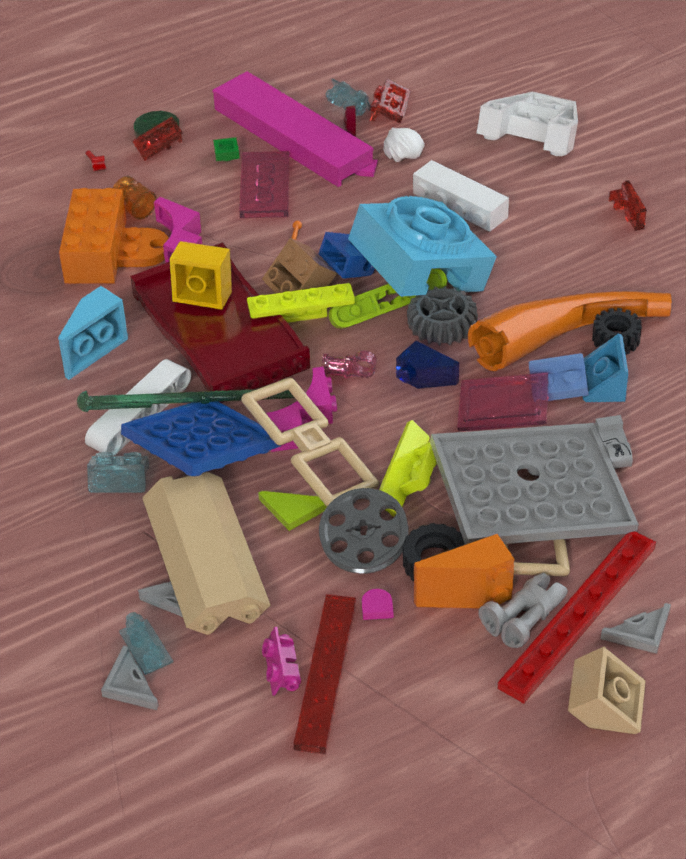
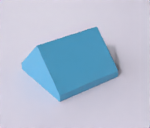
M618 333L584 357L589 393L587 396H582L585 402H625L629 373L623 336Z

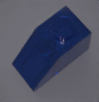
M414 341L396 357V378L417 389L453 386L459 383L460 362L418 341Z

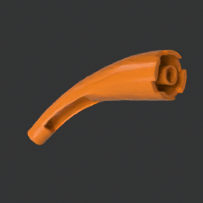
M638 291L597 292L512 305L489 314L471 325L468 331L469 347H475L480 356L476 360L480 365L490 371H497L527 356L547 342L568 331L594 323L595 316L597 314L600 315L603 310L608 313L609 308H613L614 311L622 308L624 313L626 310H630L631 315L635 313L638 317H670L671 293Z

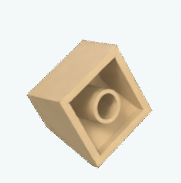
M605 647L597 649L574 661L568 711L589 728L630 734L640 733L645 680Z

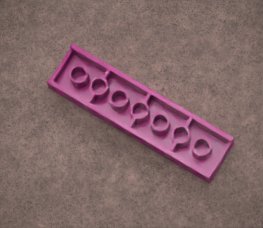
M248 71L212 90L215 110L337 187L342 185L343 179L363 167L373 164V147Z

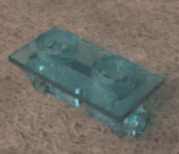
M333 78L331 79L334 87L326 92V98L329 102L339 107L342 106L345 110L347 106H355L356 116L363 115L365 108L372 111L368 101L369 97L361 90L356 91L344 81L340 83Z
M136 612L128 614L126 617V628L119 630V633L143 673L147 675L173 663L171 656L147 619L144 620L142 615Z

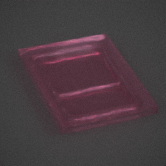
M548 373L461 380L458 432L547 424L549 399Z

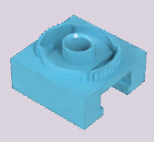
M417 196L397 197V199L392 200L390 203L360 204L348 240L400 296L426 295L429 288L426 282L431 269L440 268L446 274L447 281L453 287H456L458 292L484 291L497 258L470 230L467 222L457 213L450 210L443 202Z

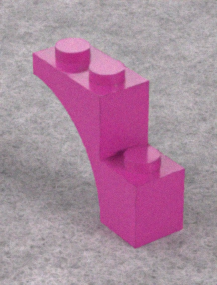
M162 197L154 201L156 221L166 226L172 232L170 238L163 245L165 263L170 262V257L180 241L202 244V237L198 236L201 233L199 212Z
M323 366L312 368V383L306 394L327 418L328 424H333L332 412H337L335 395L330 396V393L333 392L331 377L325 376ZM298 401L283 409L266 413L281 432L313 421ZM291 441L281 445V447L272 449L271 452L297 449L298 446Z

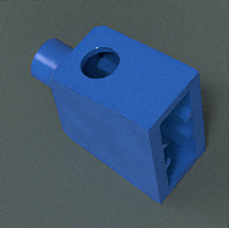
M325 232L318 255L343 279L371 276L375 268L348 240L349 234Z

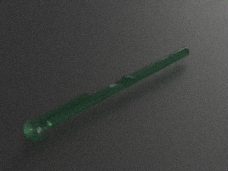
M257 389L88 396V391H84L77 397V406L81 411L88 412L89 410L151 408L152 404L198 402L208 404L210 402L242 401L241 398L244 394ZM289 390L262 400L295 399V397Z

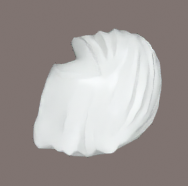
M392 128L389 130L384 141L383 151L389 159L393 157L396 162H401L405 158L417 159L421 155L425 143L421 136L412 129Z

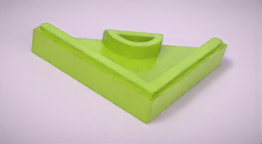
M260 491L258 493L259 500L289 531L323 513L327 507L319 496Z

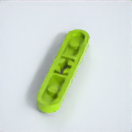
M431 269L426 282L429 285L428 289L433 290L434 286L442 289L447 285V277L441 269ZM390 284L355 296L354 304L331 307L328 315L329 321L334 327L345 329L409 305L411 299L416 296L399 295L391 300V305L389 301L378 304L377 300L386 296V292L388 295L397 293Z

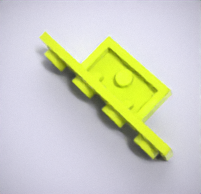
M350 283L247 298L251 318L281 315L287 323L327 317V308L355 303Z
M413 420L407 422L379 489L395 498L401 506H403L406 496L416 491H422L430 484V476L437 465L431 444L428 442L430 439L429 435ZM385 509L393 517L396 516V511L393 509Z

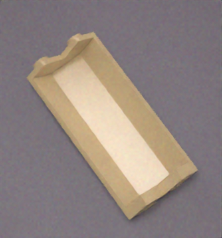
M207 471L203 472L200 476H187L173 480L172 476L161 478L142 498L186 628L210 635L228 617L249 624L253 623L270 606V602L222 478Z

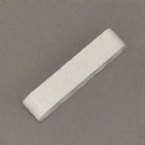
M168 359L161 361L88 429L85 436L86 445L109 457L116 455L131 441L121 435V424L163 411L189 385L191 371Z

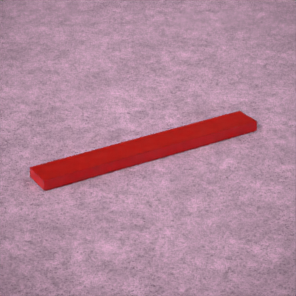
M635 531L628 532L498 681L497 689L524 704L655 550L656 541Z

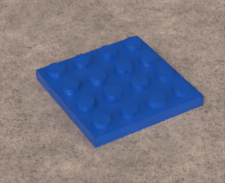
M211 397L121 424V435L150 451L151 454L167 461L168 464L182 470L189 476H200L203 472L220 469L227 464L244 461L248 457L265 454L269 450L281 447V445H277L260 424Z

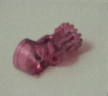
M359 351L355 355H346V357L329 356V354L324 353L322 360L324 365L322 366L324 367L326 377L327 375L344 376L345 379H349L350 376L361 378L365 376V378H368V376L372 377L375 373L377 358L369 351ZM367 361L371 366L362 367L357 362Z

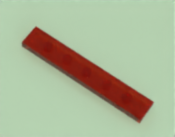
M326 594L293 743L295 751L326 754L356 609V597Z

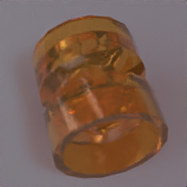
M124 176L114 184L113 189L123 190L125 210L131 216L139 220L145 219L154 211V201L157 200V196L136 179Z

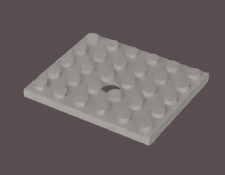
M594 423L431 434L430 444L465 545L495 534L499 535L504 544L637 532L639 524ZM526 468L529 473L539 476V478L527 481L519 477L517 472L520 469Z

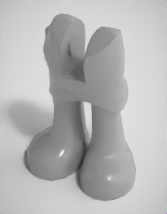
M541 573L527 580L523 588L503 607L494 601L486 602L479 608V617L491 635L497 637L501 634L502 640L507 646L519 648L528 641L530 637L529 631L539 619L545 620L550 611L562 602L568 593L567 588L556 582L546 591L550 577L545 573ZM522 610L526 611L521 618H515Z

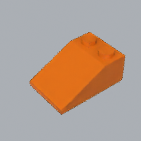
M495 534L415 562L414 604L416 607L480 608L489 601H494L499 605L503 604L507 600L512 599L514 557L499 535Z

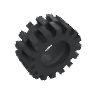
M609 308L608 313L603 310L600 315L597 314L595 316L592 342L594 341L595 347H600L618 334L612 331H621L619 334L623 336L625 355L630 354V350L634 352L640 344L641 320L637 319L638 316L635 313L631 315L630 310H626L625 313L622 312V308H618L617 311Z

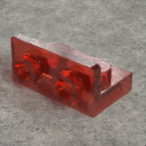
M386 79L383 86L378 85L373 94L374 100L369 108V111L372 112L370 121L374 122L380 113L390 120L401 123L406 112L411 90L389 79Z

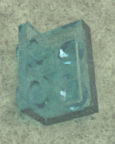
M110 452L97 453L96 456H92L87 464L88 491L91 493L145 492V474L149 468V456H141L139 452H128L124 456H113V453Z

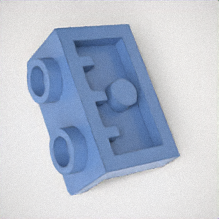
M579 353L528 362L534 403L589 395L583 354Z

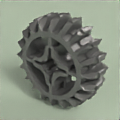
M434 286L433 290L428 289L426 295H416L415 298H412L407 309V324L409 329L412 330V334L418 336L420 341L427 339L428 344L436 342L439 346L441 343H447L450 346L453 341L460 343L462 338L468 339L470 326L478 321L476 303L472 300V296H466L465 291L457 292L456 287L447 289L444 286V288L438 289Z

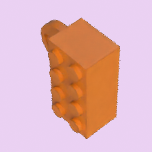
M73 189L59 250L64 284H115L118 267H149L162 263L165 260L163 245L169 237L164 232L154 228H125L127 219L122 189Z

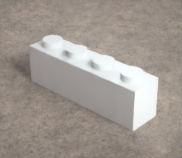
M431 160L413 174V194L443 202L450 210L457 213L463 219L489 232L508 218V197Z

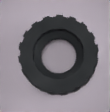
M430 523L426 526L422 525L418 529L412 530L410 535L406 536L405 544H403V568H405L406 575L410 576L414 582V563L422 560V551L429 548H441L449 551L465 545L461 532H458L452 526L449 527L446 524L439 525L435 523Z

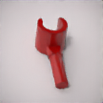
M87 150L85 154L92 162L93 171L106 170L104 155L94 156L90 150Z

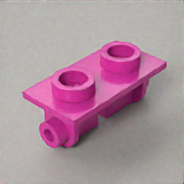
M274 626L270 636L264 640L262 645V655L266 657L267 662L266 678L270 682L273 696L277 694L280 687L286 688L288 691H295L301 683L298 664H295L297 658L294 641L287 634L279 636L278 627Z

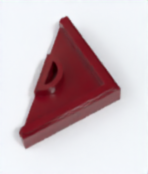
M347 106L343 116L345 131L356 137L355 106Z

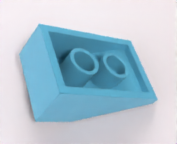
M102 286L79 301L58 337L65 378L70 380L128 340L123 300Z

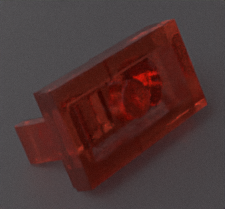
M170 117L132 140L145 161L164 150L165 147L168 150L171 149L170 144L178 140L181 143L183 141V132L173 117Z
M626 180L622 183L621 189L609 192L608 200L613 202L614 210L624 209L627 222L631 223L635 231L645 229L647 209L631 182Z

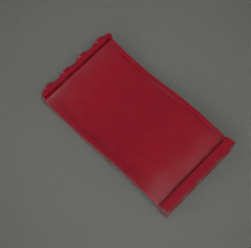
M223 242L214 245V247L227 248ZM231 258L232 292L223 309L173 302L170 262L131 275L134 298L141 302L145 311L161 333L190 363L214 400L224 403L311 368L310 348L302 344L296 333L281 315L259 318L250 317L247 298L259 296V294L245 280Z

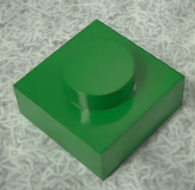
M237 137L213 140L216 161L240 159Z

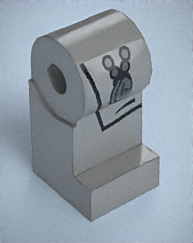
M621 415L596 418L595 426L614 469L631 467L633 462L632 451L623 430Z

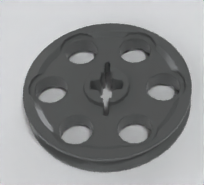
M372 488L354 489L339 495L326 507L319 524V537L326 556L337 567L356 574L374 573L390 566L402 554L403 544H405L406 536L409 535L407 517L400 503L388 493ZM361 498L367 499L370 502V505L364 510H358L354 507V503ZM385 509L396 511V516L391 520H383L380 514ZM337 514L343 515L346 518L345 522L340 526H333L329 523L331 517ZM362 526H367L366 535H361L360 533ZM388 535H394L399 539L398 543L393 547L384 546L382 541ZM337 541L347 543L346 550L341 553L333 552L331 547ZM369 551L374 554L373 560L366 564L359 562V554Z

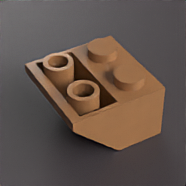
M290 238L262 280L275 293H283L286 291L329 286L337 272L309 246Z

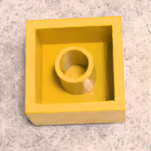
M182 241L178 243L170 257L173 302L223 309L232 292L230 249Z

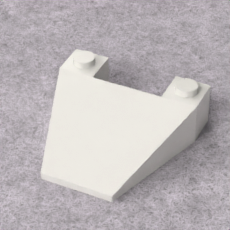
M528 92L491 100L481 106L477 134L484 135V138L489 140H497L507 133L544 142L543 150L551 151L550 153L555 156H564L572 151L578 125L576 102L537 92Z

